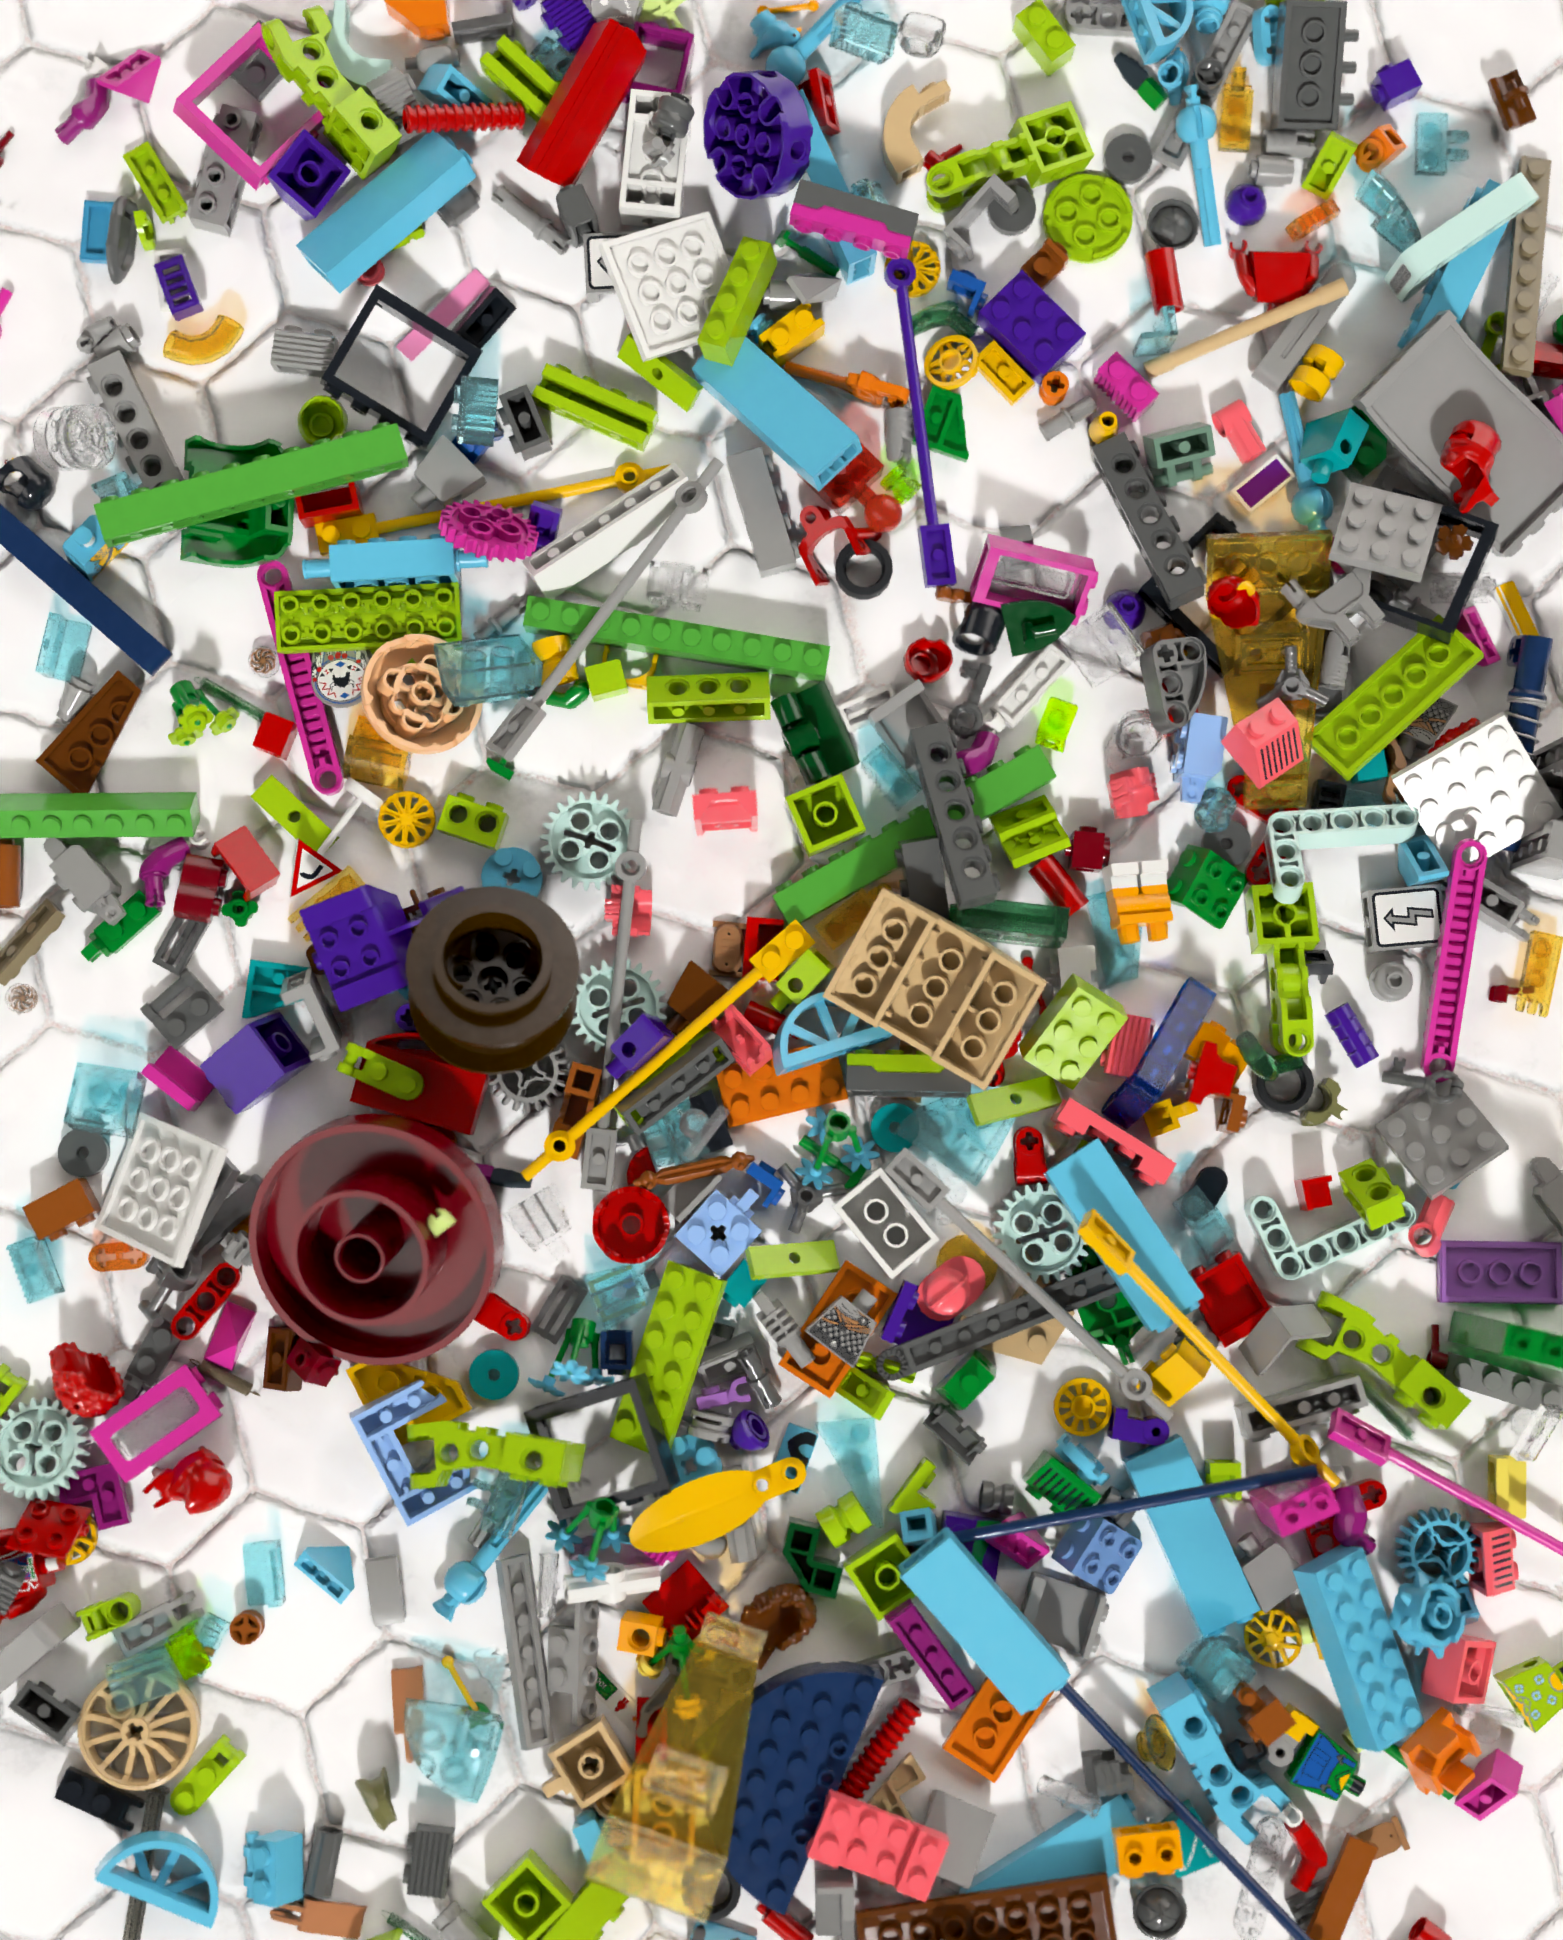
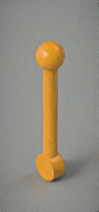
M810 0L805 4L775 8L761 5L757 9V15L764 10H769L771 14L808 9L811 12H815L819 8V3L817 0Z

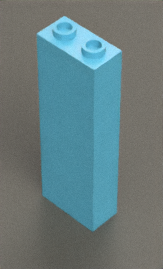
M803 89L798 92L804 100L809 121L813 126L809 167L805 170L801 179L850 193ZM826 239L846 285L874 274L877 257L876 250L864 251L854 247L853 243L843 240L833 242Z
M432 130L431 133H427L296 244L309 265L340 294L477 177L470 166L473 164V161L463 148L459 151L457 150V146L448 135L442 137L439 133Z
M747 337L743 341L733 367L706 360L703 355L698 358L692 367L697 382L818 492L863 451L856 433Z
M1099 1138L1093 1139L1043 1173L1078 1227L1084 1214L1094 1208L1136 1252L1133 1261L1184 1315L1191 1313L1200 1306L1198 1301L1204 1295ZM1095 1251L1147 1331L1152 1332L1156 1329L1160 1333L1174 1324L1168 1315L1127 1272L1119 1276L1104 1263L1101 1256Z
M1177 1433L1168 1437L1166 1442L1161 1445H1150L1121 1458L1138 1497L1203 1485L1182 1437ZM1210 1498L1144 1509L1198 1631L1203 1636L1214 1637L1226 1631L1225 1626L1234 1622L1242 1624L1253 1619V1613L1260 1611V1608Z
M947 1526L898 1565L902 1580L1021 1715H1024L1027 1711L1037 1709L1048 1694L1052 1691H1058L1065 1686L1068 1678L1071 1677L1066 1662Z
M1127 1792L1122 1795L1101 1796L976 1874L970 1889L960 1887L959 1894L1106 1871L1107 1878L1118 1872L1115 1865L1111 1828L1146 1823L1144 1820L1137 1822L1132 1812L1136 1810V1807Z

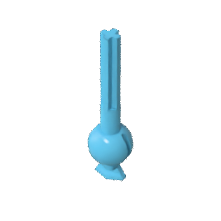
M837 0L793 47L785 45L774 49L767 58L765 70L777 71L792 81L795 87L799 85L805 76V60L862 0Z
M1193 84L1184 86V92L1188 96L1185 99L1186 108L1179 111L1175 129L1178 137L1183 142L1190 144L1204 247H1212L1222 244L1208 140L1214 136L1217 129V118L1210 106L1201 104L1200 96L1197 95L1199 85Z
M1289 391L1288 393L1280 394L1279 400L1299 488L1291 502V513L1299 524L1308 526L1310 532L1308 546H1314L1326 542L1332 535L1326 527L1325 521L1332 515L1333 499L1325 488L1317 486V483L1311 479L1312 471L1300 461L1299 457L1304 430L1295 391Z
M539 1480L534 1482L470 1562H457L448 1569L444 1576V1588L447 1592L443 1598L432 1603L437 1613L452 1622L455 1609L460 1603L469 1605L483 1597L487 1589L485 1572L548 1493L547 1486L539 1485Z

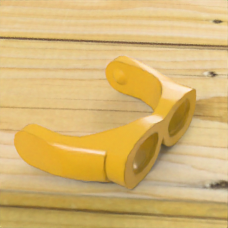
M605 644L602 663L608 660L610 645ZM654 653L652 666L647 673L637 678H625L627 686L646 690L647 676L655 675L659 654Z

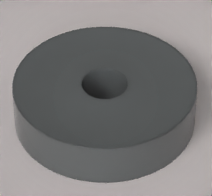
M1134 134L1119 135L1106 148L1103 157L1104 169L1107 175L1119 184L1131 185L1138 183L1149 172L1153 159L1152 151L1149 144L1140 136ZM1130 156L1133 161L1127 163L1123 160V157Z
M1007 185L1017 194L1020 206L1017 209V213L1011 216L993 200L988 206L987 215L991 226L997 232L1007 236H1016L1027 231L1032 225L1036 214V203L1032 194L1025 188L1017 185Z
M1222 819L1214 822L1205 830L1201 838V847L1212 850L1236 867L1248 857L1251 850V837L1248 830L1241 823L1231 819ZM1222 839H1228L1231 842L1230 849L1222 847Z
M78 1128L68 1132L58 1146L60 1165L67 1173L75 1177H91L100 1173L106 1167L110 1158V1146L107 1139L99 1131L91 1128ZM82 1147L88 1149L89 1153L86 1158H82L79 1154Z

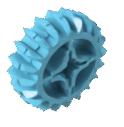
M1430 1507L1427 1515L1424 1510L1420 1509L1417 1511L1419 1520L1408 1516L1407 1520L1411 1526L1409 1528L1403 1525L1399 1526V1529L1405 1535L1404 1538H1395V1542L1401 1544L1402 1548L1395 1549L1394 1554L1404 1558L1399 1560L1397 1565L1401 1569L1407 1568L1403 1575L1407 1579L1414 1578L1413 1583L1415 1582L1417 1572H1422L1430 1583H1435L1440 1575H1444V1583L1457 1590V1579L1465 1584L1467 1583V1578L1464 1576V1573H1475L1474 1568L1470 1567V1563L1479 1562L1478 1557L1472 1556V1552L1476 1551L1475 1547L1480 1545L1471 1541L1476 1539L1477 1535L1468 1531L1471 1526L1470 1522L1467 1520L1461 1521V1515L1457 1512L1450 1516V1510L1443 1507L1439 1513L1437 1508ZM1433 1526H1449L1456 1536L1440 1538L1439 1533L1434 1531ZM1423 1534V1544L1415 1550L1416 1542L1419 1536ZM1436 1543L1442 1546V1550H1439L1441 1553L1438 1556L1432 1553V1550H1436L1433 1548ZM1459 1550L1458 1557L1455 1563L1452 1565L1451 1556L1454 1552ZM1425 1562L1427 1564L1434 1562L1440 1568L1441 1573H1425L1421 1570L1418 1563Z

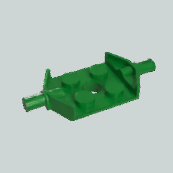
M1083 1245L1082 1249L1088 1253V1256L1080 1258L1081 1267L1073 1266L1071 1268V1276L1103 1264L1090 1245ZM1122 1292L1114 1294L1115 1303L1110 1308H1103L1099 1304V1300L1078 1308L1083 1327L1101 1344L1115 1346L1123 1365L1135 1362L1129 1344H1131L1130 1340L1144 1325Z

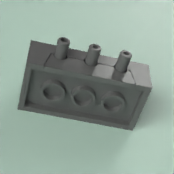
M1285 0L1279 3L1270 130H1338L1339 106H1352L1354 103L1353 93H1341L1342 74H1355L1357 69L1355 61H1343L1344 42H1357L1359 40L1358 29H1346L1345 19L1348 1Z

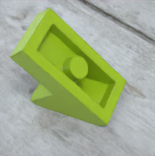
M1331 131L1301 187L1328 201L1358 144Z
M855 1366L853 1368L850 1367L835 1392L879 1421L896 1395L888 1386Z
M925 1456L922 1458L887 1505L889 1511L896 1514L926 1507L931 1509L937 1508L932 1500L919 1491L921 1487L927 1489L936 1477V1473L933 1472L936 1466Z

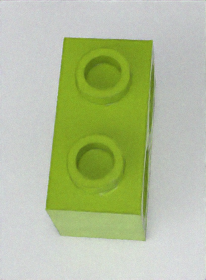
M458 792L457 796L448 794L436 829L440 833L497 851L509 820L507 813L503 812L504 807L491 802H486L485 806L474 803V797ZM458 808L467 810V818L461 823H456L452 820V814ZM489 817L496 819L497 824L493 831L486 833L481 830V823L484 819Z
M1372 1158L1338 1173L1343 1195L1371 1231L1405 1216L1402 1205L1405 1202V1196L1401 1188L1397 1184L1392 1185L1386 1169L1383 1166L1379 1168Z

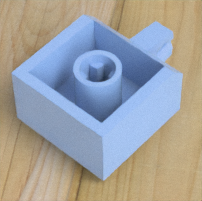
M1194 713L1189 722L1174 733V743H1178V750L1176 755H1172L1170 773H1174L1173 782L1180 783V802L1199 804L1206 782L1221 771L1224 746L1220 741L1226 736L1228 717Z
M750 1188L740 1200L735 1195L728 1200L716 1189L675 1234V1237L721 1278L762 1232V1229L750 1219L755 1213L749 1209L759 1198V1195ZM713 1225L717 1228L721 1225L725 1226L724 1234L726 1239L718 1238L716 1241L711 1238L713 1235L711 1227Z

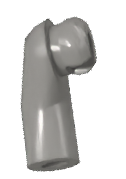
M108 316L85 327L81 336L77 339V348L86 354L93 353V348L101 343L104 336L111 333L117 327L114 318Z

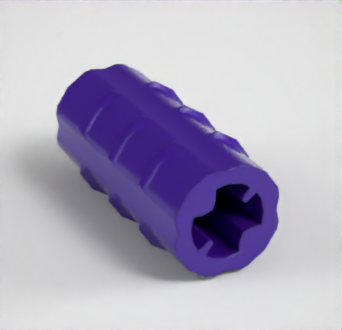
M1348 1002L1324 1015L1331 1029L1336 1034L1339 1043H1341L1347 1053L1346 1056L1350 1058L1355 1068H1359L1379 1056L1372 1044L1373 1041L1369 1039L1365 1028L1362 1027L1357 1015Z

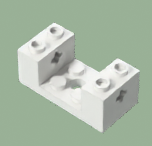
M631 89L619 199L621 225L652 228L682 219L684 205L683 181L687 143H690L692 120L689 123L686 136L682 139L674 138L672 151L675 155L664 168L660 165L653 168L651 163L654 159L649 158L642 150L644 143L654 137H660L656 135L658 130L652 126L651 119L657 111L660 97L663 95L671 96L670 92ZM682 94L690 100L688 104L692 106V95ZM662 139L664 145H666L668 142H670V141H667V140Z

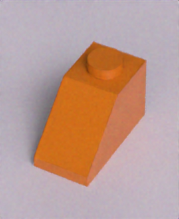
M384 0L389 16L421 40L440 41L444 37L451 36L447 0Z

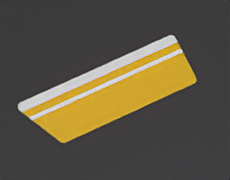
M1511 580L1493 588L1492 593L1513 637L1518 635L1540 636L1514 581Z

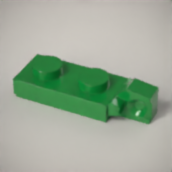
M138 890L122 904L127 913L125 917L114 926L104 920L88 936L92 942L80 953L91 962H94L102 954L106 957L111 956L113 953L117 954L157 919L162 912L155 905L154 907L146 906L145 893L142 890Z

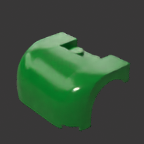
M194 435L185 440L184 470L189 471V479H191L193 474L200 471L217 472L222 470L223 466L230 463H240V465L252 462L253 458L260 455L268 454L270 457L283 454L282 451L284 449L281 447L282 443L269 438L252 445H226ZM294 498L188 526L181 530L180 560L225 568H248L277 560L284 554L292 542Z

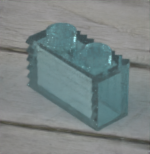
M847 2L834 11L829 46L856 57H861V59H866L872 63H877V65H882L894 55L893 51L895 49L894 45L899 24L890 20L886 13H871L863 10V6L857 2Z
M462 376L461 385H455L454 403L459 404L458 414H452L451 432L457 433V443L494 446L499 379Z
M884 743L878 745L861 760L860 769L864 770V774H868V779H872L871 783L876 784L875 788H880L879 793H883V797H887V802H891V806L895 807V811L902 810L922 791V788Z
M33 1235L7 1245L6 1250L10 1251L8 1256L12 1257L10 1260L14 1263L12 1267L16 1268L14 1273L18 1274L17 1279L21 1280L19 1285L23 1286L21 1291L25 1292L23 1296L27 1298L26 1303L40 1302L65 1292L46 1240H38L37 1236Z

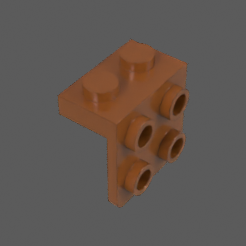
M1186 1078L1185 1082L1177 1083L1176 1089L1187 1092L1190 1079ZM1232 1087L1230 1097L1215 1093L1207 1096L1223 1101L1216 1131L1227 1134L1238 1133L1239 1128L1245 1127L1248 1117V1110H1244L1247 1096L1239 1095L1240 1089Z

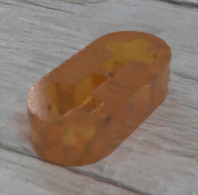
M1333 198L1328 199L1293 220L1286 226L1285 231L1292 242L1299 241L1335 219L1341 213V210Z
M114 1242L94 1246L89 1252L88 1260L93 1269L106 1272L144 1267L149 1262L151 1255L142 1251V1257L138 1258L137 1264H135L132 1258L123 1259V1253L132 1252L133 1247L124 1242ZM102 1249H105L106 1254H116V1259L106 1261V1266L103 1265V1261L97 1260V1255L103 1252Z

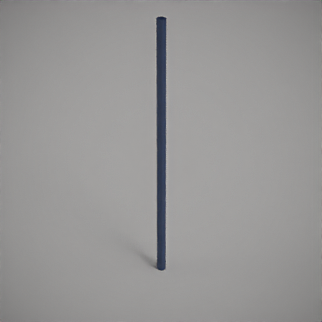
M1314 1464L952 1533L961 1543H967L1318 1477V1472Z
M1068 1682L1063 1688L1058 1690L1295 1940H1312Z

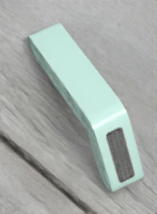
M1522 172L1516 174L1407 248L1397 258L1384 277V280L1401 303L1407 301L1425 286L1437 269L1529 208L1539 199L1538 194Z
M1389 804L1274 813L1268 820L1264 836L1274 898L1278 902L1288 905L1295 903L1300 898L1305 882L1301 850L1408 842L1413 838L1420 819L1418 810L1413 807L1414 811H1412L1408 804ZM1337 826H1343V827H1345L1346 829H1341V828H1339V827H1337ZM1306 828H1312V829H1314L1315 831H1310V830H1308V829H1306ZM1275 830H1281V831H1284L1285 833H1279V832H1277V831H1275ZM1280 856H1285L1289 859L1285 860L1280 858ZM1284 883H1290L1293 887L1286 886Z
M1252 1196L1247 1200L1244 1208L1245 1215L1275 1276L1286 1280H1295L1410 1227L1416 1220L1415 1208L1412 1204L1405 1201L1402 1203L1405 1213L1403 1220L1399 1223L1392 1221L1377 1228L1373 1235L1366 1233L1365 1222L1358 1215L1295 1244L1274 1199L1269 1196ZM1259 1201H1264L1268 1208L1267 1214L1262 1218L1257 1217L1254 1211L1255 1205ZM1273 1229H1277L1281 1235L1280 1242L1276 1246L1270 1245L1267 1239L1269 1232ZM1344 1231L1349 1236V1243L1345 1248H1340L1337 1244V1236ZM1317 1244L1322 1251L1321 1257L1317 1261H1312L1309 1257V1249ZM1290 1257L1293 1260L1294 1268L1289 1274H1284L1281 1270V1263L1285 1258Z

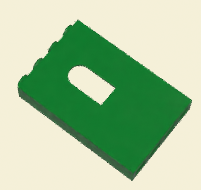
M1454 1310L1448 1341L1563 1370L1562 1335Z

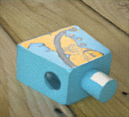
M91 515L63 543L62 548L68 561L92 582L129 543L108 548L103 539L97 516Z

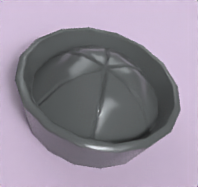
M1169 199L1161 201L1153 207L1148 215L1147 228L1149 236L1160 248L1171 247L1174 250L1187 247L1194 241L1199 230V220L1197 213L1189 204L1182 200Z
M1152 1884L1144 1888L1136 1896L1133 1904V1919L1137 1928L1145 1936L1153 1939H1168L1176 1935L1183 1928L1187 1918V1905L1182 1894L1174 1887L1166 1884Z

